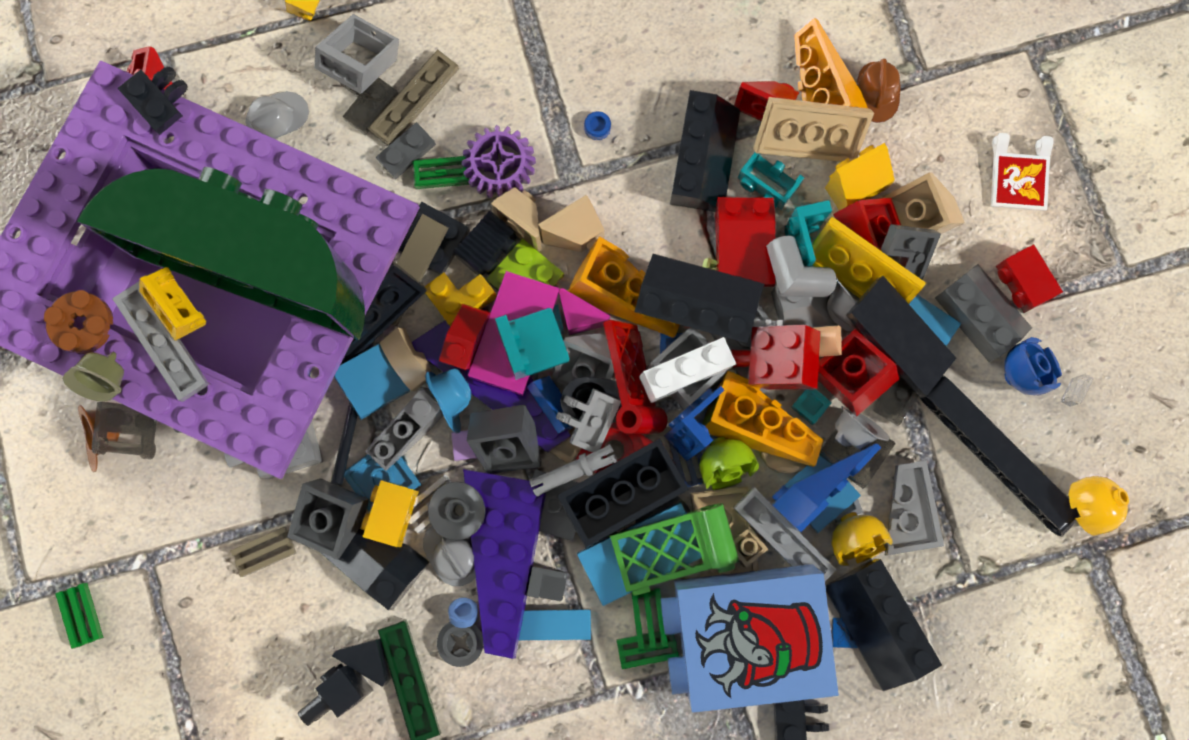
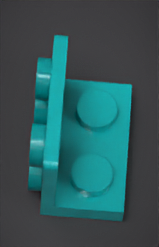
M829 200L796 207L787 221V225L784 226L785 236H793L796 239L804 267H811L816 261L809 233L818 231L819 227L822 226L832 212Z
M551 308L512 321H508L506 315L495 318L515 380L569 362L570 358Z

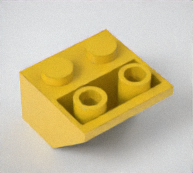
M885 143L876 148L874 145H870L859 153L860 157L852 161L850 158H847L835 166L836 171L829 176L830 180L825 189L838 210L858 200H869L887 190L895 181L888 148Z

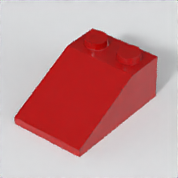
M718 197L715 211L717 271L764 283L763 287H775V275L766 247L775 239L774 198Z

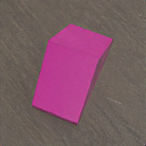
M563 288L560 289L559 298L569 336L604 327L603 322L610 320V315Z

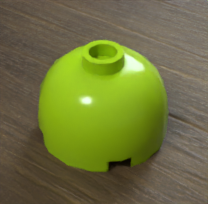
M725 437L714 439L700 458V473L707 489L710 485L713 490L737 485L743 482L741 479L742 475L748 472L751 477L759 469L758 461L751 448L736 439H725Z

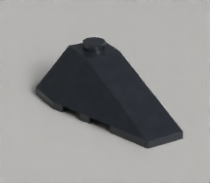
M361 529L355 534L340 558L335 559L321 553L387 610L395 609L430 563L408 544L403 543L402 547H395L364 538V530Z

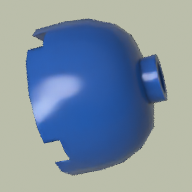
M1030 337L1010 349L1005 358L1004 375L1007 383L1025 395L1039 396L1060 387L1061 383H1057V378L1062 376V372L1052 350L1049 347L1043 349L1037 344L1041 340Z

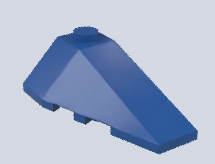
M877 443L872 444L791 484L788 488L783 485L773 494L772 498L775 501L772 503V506L797 531L802 532L828 506L829 503L826 499L829 496L832 498L841 492L848 483L847 478L850 475L852 477L856 475L881 447Z

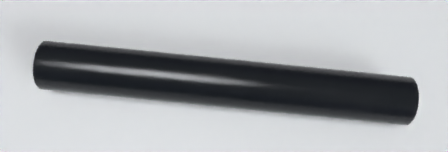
M350 402L331 484L334 485L343 484L358 417Z

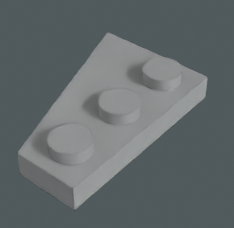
M927 460L895 466L888 532L893 543L890 545L886 542L885 555L944 546Z

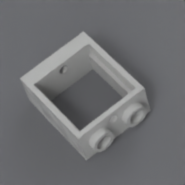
M352 14L315 47L314 68L362 94L397 60L399 39ZM354 41L377 55L365 66L342 53V51Z

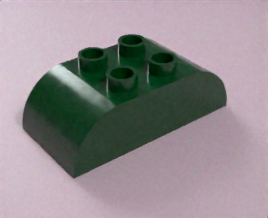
M203 167L198 179L174 170L149 169L133 172L111 182L91 199L77 220L78 223L136 259L161 268L168 267L174 273L360 340L364 326L365 305L363 293L355 275L317 231L319 224L311 218L300 214L303 205L283 193L265 189L260 201H257L251 196L239 192L242 186L239 180L211 167Z

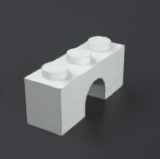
M723 337L648 369L639 378L652 403L688 385L724 372L733 367L736 362Z

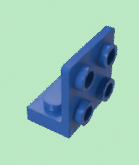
M722 386L714 392L709 388L668 424L671 430L664 437L686 461L713 441L708 429L702 423L697 422L694 417L724 391Z

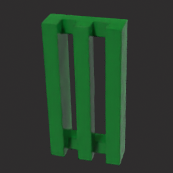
M457 156L413 160L416 190L469 185L470 179L466 178L463 173L467 168L463 166L456 169L419 171V168L462 165V160L467 158ZM463 175L462 177H451V178H440V179L420 180V179H424V178H435V177H446V176Z
M82 583L76 587L55 593L71 649L104 638L88 583ZM78 592H80L83 606L90 626V630L92 633V636L90 637L88 635V631L86 628L83 610H81L78 597L76 594Z
M660 588L633 596V592H631L639 652L668 648L667 635H665ZM654 597L661 642L658 643L655 642L650 598ZM638 599H644L650 644H644Z
M660 631L654 632L655 638H660ZM648 633L643 634V641L649 640ZM675 634L667 635L669 637L667 642L668 648H671V653L626 661V656L656 650L639 652L638 648L624 650L623 645L637 642V635L616 639L621 668L627 669L667 661L668 658L679 657Z

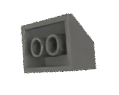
M979 264L935 297L949 316L961 323L959 328L988 362L1001 357L1021 341L1032 329L1031 325Z

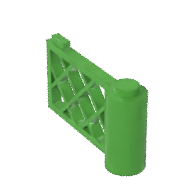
M722 503L708 505L693 512L610 535L626 592L632 591L633 596L650 592L651 585L701 571L718 569L719 573L733 570L735 568L734 564L739 562ZM691 520L694 531L688 541L673 533L678 523ZM673 525L670 531L664 528L666 526ZM659 529L668 534L661 548L645 541L650 531ZM645 533L642 538L636 536L638 534ZM695 536L697 539L698 546L692 543ZM630 537L638 541L639 545L634 554L630 556L621 551L618 540ZM671 537L686 544L678 559L663 551ZM642 545L657 552L650 566L635 559ZM689 547L701 553L702 564L690 566L682 561ZM661 555L675 562L671 572L662 574L653 569ZM623 557L629 560L627 566H625ZM632 563L647 570L643 580L630 583L627 572ZM679 565L684 567V569L677 570ZM651 573L656 575L655 577L648 578Z

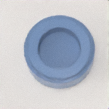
M469 598L454 600L448 609L449 620L458 628L472 626L478 618L477 604Z

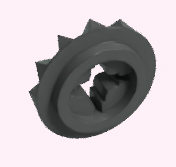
M449 622L441 629L437 638V649L441 658L449 665L455 667H464L472 664L479 658L484 648L482 632L475 623L467 628H458ZM469 633L465 643L471 651L461 647L453 653L452 650L455 648L456 641L451 634L462 637Z

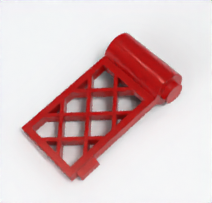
M615 320L603 322L622 404L616 416L618 428L626 434H659L663 432L668 423L667 414L662 408L657 407L655 402H650L639 378L647 370L638 326Z

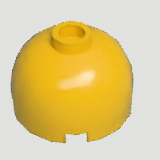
M1102 476L1085 477L1073 482L1069 489L1071 509L1077 508L1081 517L1076 518V520L1087 533L1093 536L1109 533L1117 529L1126 520L1129 504L1128 494L1111 479Z
M856 512L843 516L840 519L841 523L836 526L831 537L834 554L839 565L849 566L847 560L856 558L857 564L869 560L886 550L884 545L886 542L890 545L893 543L888 530L879 519L866 514L857 515Z

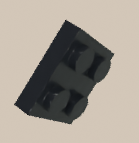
M421 201L420 208L398 252L402 254L421 215L424 214L449 228L428 269L441 275L443 272H446L455 257L454 249L465 239L470 228Z

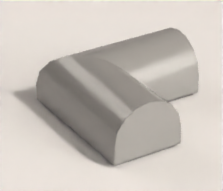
M793 236L776 238L766 246L780 296L828 297L833 293L836 287V274L834 270L827 267H804L796 239Z

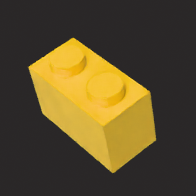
M381 480L379 486H374L370 501L374 502L370 514L366 513L362 522L361 530H364L363 537L391 546L402 547L419 491Z

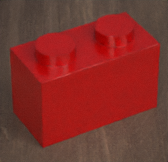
M1034 244L996 265L999 279L1008 286L1012 293L1014 304L1021 308L1023 313L1063 293Z

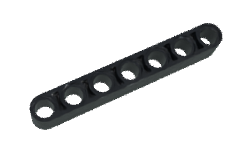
M943 375L926 397L920 398L941 422L1052 533L1059 537L1064 536L1077 522L1076 518L1081 517L1077 508L1071 509L1069 498L947 377Z

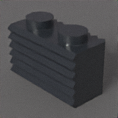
M488 211L453 252L456 258L475 274L483 276L486 273L489 275L497 267L498 261L496 260L503 252L508 254L517 243L515 241L517 238L516 232L492 211Z

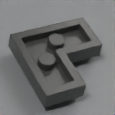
M890 224L881 251L886 255L901 257L899 264L923 280L941 233L934 229Z

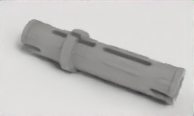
M607 445V447L589 455L584 453L579 455L578 460L530 479L531 487L543 483V486L533 490L534 494L538 497L584 475L589 477L594 474L595 470L616 463L615 454L603 459V456L614 452L612 447Z

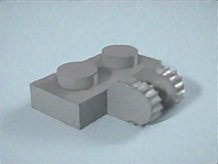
M595 389L592 390L587 403L566 395L563 402L568 406L583 410L579 420L564 412H558L556 416L558 420L576 427L570 443L593 453L600 450L621 401Z

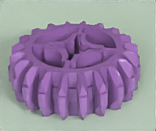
M498 125L494 128L495 132H490L489 128L485 127V135L482 136L476 132V142L468 140L467 145L470 149L463 150V156L467 158L462 160V166L467 168L463 172L464 176L470 178L469 185L471 187L477 186L479 194L487 190L488 198H492L494 192L500 197L504 192H508L514 187L522 192L523 186L521 182L529 184L531 180L528 175H534L535 173L532 165L536 164V158L531 156L534 153L533 147L528 146L529 141L526 137L520 139L521 133L518 130L511 135V128L509 126L504 129V132L500 131ZM502 145L513 148L519 155L504 151ZM493 146L491 152L482 154L486 149ZM498 153H500L502 165H499V172L495 164L496 160H498ZM516 167H519L512 176L505 179V175L509 171L516 170ZM478 169H484V172H492L495 175V180L483 176Z

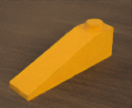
M816 18L812 19L794 35L796 65L800 66L801 81L798 82V91H801L802 101L868 109L859 87L820 22Z
M599 236L578 268L568 291L601 311L672 338L675 337L680 324L635 312L641 285L646 273L642 269L639 271L628 260L629 256L624 250Z
M727 371L718 388L722 386L724 391L708 405L702 423L708 429L709 434L718 438L725 437V439L740 440L751 449L812 467L816 466L823 439L798 418L790 416L781 408L782 405L775 399L771 400L760 391L761 388L749 385V379Z

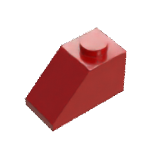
M462 304L447 332L439 361L464 370L471 368L490 312Z

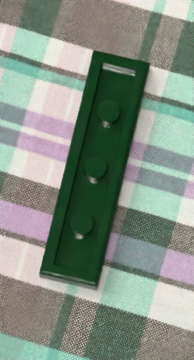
M407 620L379 629L378 634L410 740H427L439 736L441 730Z

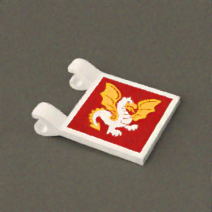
M999 133L992 141L994 158L991 207L1046 211L1053 138L1043 136L1037 140L1035 145L1037 155L1007 153L1010 135Z

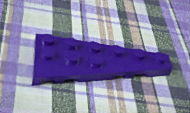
M445 320L411 342L416 352L424 353L425 358L442 372L453 368L458 369L469 384L471 394L490 409L525 405L535 422L538 445L547 453L571 437L567 430L557 433L528 390L527 386L533 382L531 376L528 379L522 396L469 378L470 368L464 370L439 361L444 341L450 328Z
M463 469L465 483L471 485L480 493L485 504L484 521L480 529L471 536L484 652L514 659L516 658L546 492L538 497L533 492L534 489L543 486V483L531 487L529 480Z

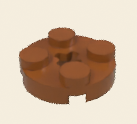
M78 290L58 298L51 307L46 309L44 321L46 322L47 334L57 347L71 353L87 354L98 350L107 342L110 336L108 334L110 324L113 325V314L104 300L84 290ZM78 316H85L86 320L82 322L84 327L81 330L73 326L74 320Z

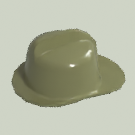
M114 351L106 356L90 352L85 354L75 366L71 367L62 379L64 384L76 394L90 400L106 402L121 393L120 385L124 376V369L115 361L117 354Z

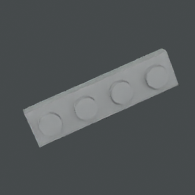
M139 281L112 299L178 401L184 402L207 387L209 383L181 340L175 341L139 292Z
M752 487L733 507L791 567L813 564L824 573L825 581L837 570L756 488Z

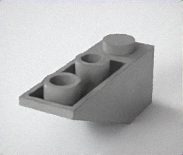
M421 388L365 451L385 471L398 461L444 416L430 389Z

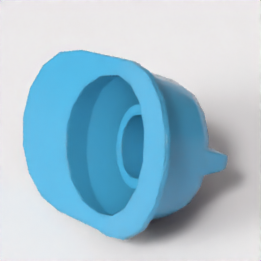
M456 368L438 375L431 371L426 372V383L437 400L446 422L456 434L460 433L461 421L459 414L469 405L471 399L469 384Z

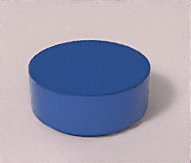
M600 111L590 113L584 122L586 135L593 140L605 139L611 132L609 116Z

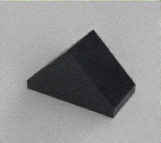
M380 638L341 648L332 655V657L381 687L388 684L391 679Z

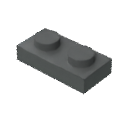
M416 122L378 154L376 159L396 180L413 165V160H419L436 143Z

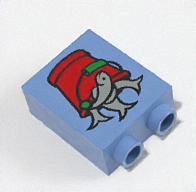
M813 564L674 580L676 597L661 598L665 635L680 633L683 656L668 658L672 695L687 693L692 713L839 696L824 573Z

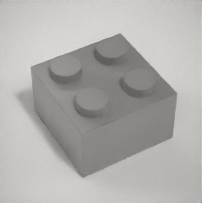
M690 327L658 355L646 369H651L709 344V342L697 329ZM728 370L688 385L671 394V396L685 409Z

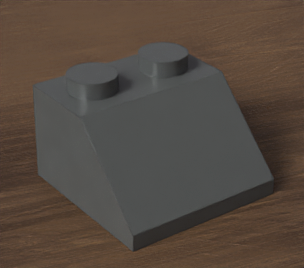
M525 405L471 413L466 441L488 474L541 467L542 462L535 422Z
M321 478L303 483L287 538L338 559L362 526L369 498L331 484V482Z

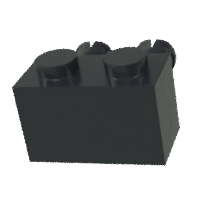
M341 663L336 667H332L320 677L322 683L315 688L318 691V696L298 711V716L307 726L319 720L330 710L338 718L374 690L362 674L347 665L343 666Z

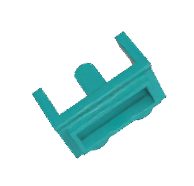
M754 152L740 170L738 179L741 180L740 185L750 193L756 191L763 198H774V208L778 207L782 210L800 187L805 177L800 174L794 180L783 172L785 165L781 161L777 160L773 165L761 156L762 154ZM755 168L787 192L782 196L751 174L752 170Z

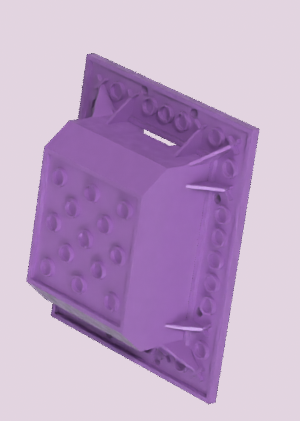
M100 60L0 236V346L64 376L85 354L71 353L57 347L47 334L44 313L58 298L67 293L84 290L104 300L110 307L113 314V325L110 324L108 332L110 336L107 342L94 351V353L106 356L114 351L117 354L115 361L124 369V376L120 385L122 391L112 398L113 400L272 476L282 479L353 338L172 272L171 274L174 276L177 284L196 310L201 312L206 320V325L180 338V340L209 383L205 395H200L199 391L184 402L178 401L112 299L139 282L141 277L148 276L162 268L128 255L88 228L85 229L77 246L71 244L81 225L77 222L78 218L91 199L111 182L133 172L149 169L174 170L198 179L203 167H211L239 180L242 183L239 192L249 195L257 201H260L265 189L278 191L298 202L302 197H308L307 202L302 204L303 207L300 214L311 218L319 224L317 231L355 275L362 288L366 315L420 207L413 201L183 97H180L173 103L183 117L159 135L117 89L133 75ZM173 136L174 140L168 143V138ZM63 152H66L65 157L62 158V159H59V157L61 156V154H62ZM21 231L20 236L15 239L16 233ZM78 316L74 320L73 326L81 330L84 327L82 322L86 320V317ZM318 368L319 376L314 379L311 378V371Z

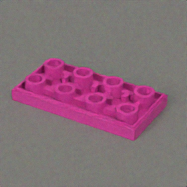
M506 271L468 377L523 396L530 375L515 380L495 318L506 315L508 321H512L547 308H551L553 311L560 288Z

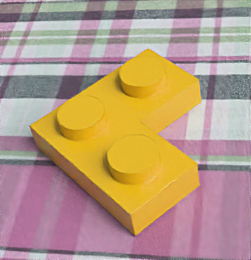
M445 272L425 285L427 289L425 294L449 326L452 325L462 304L482 309L497 297L495 291L481 274L460 289L455 287Z

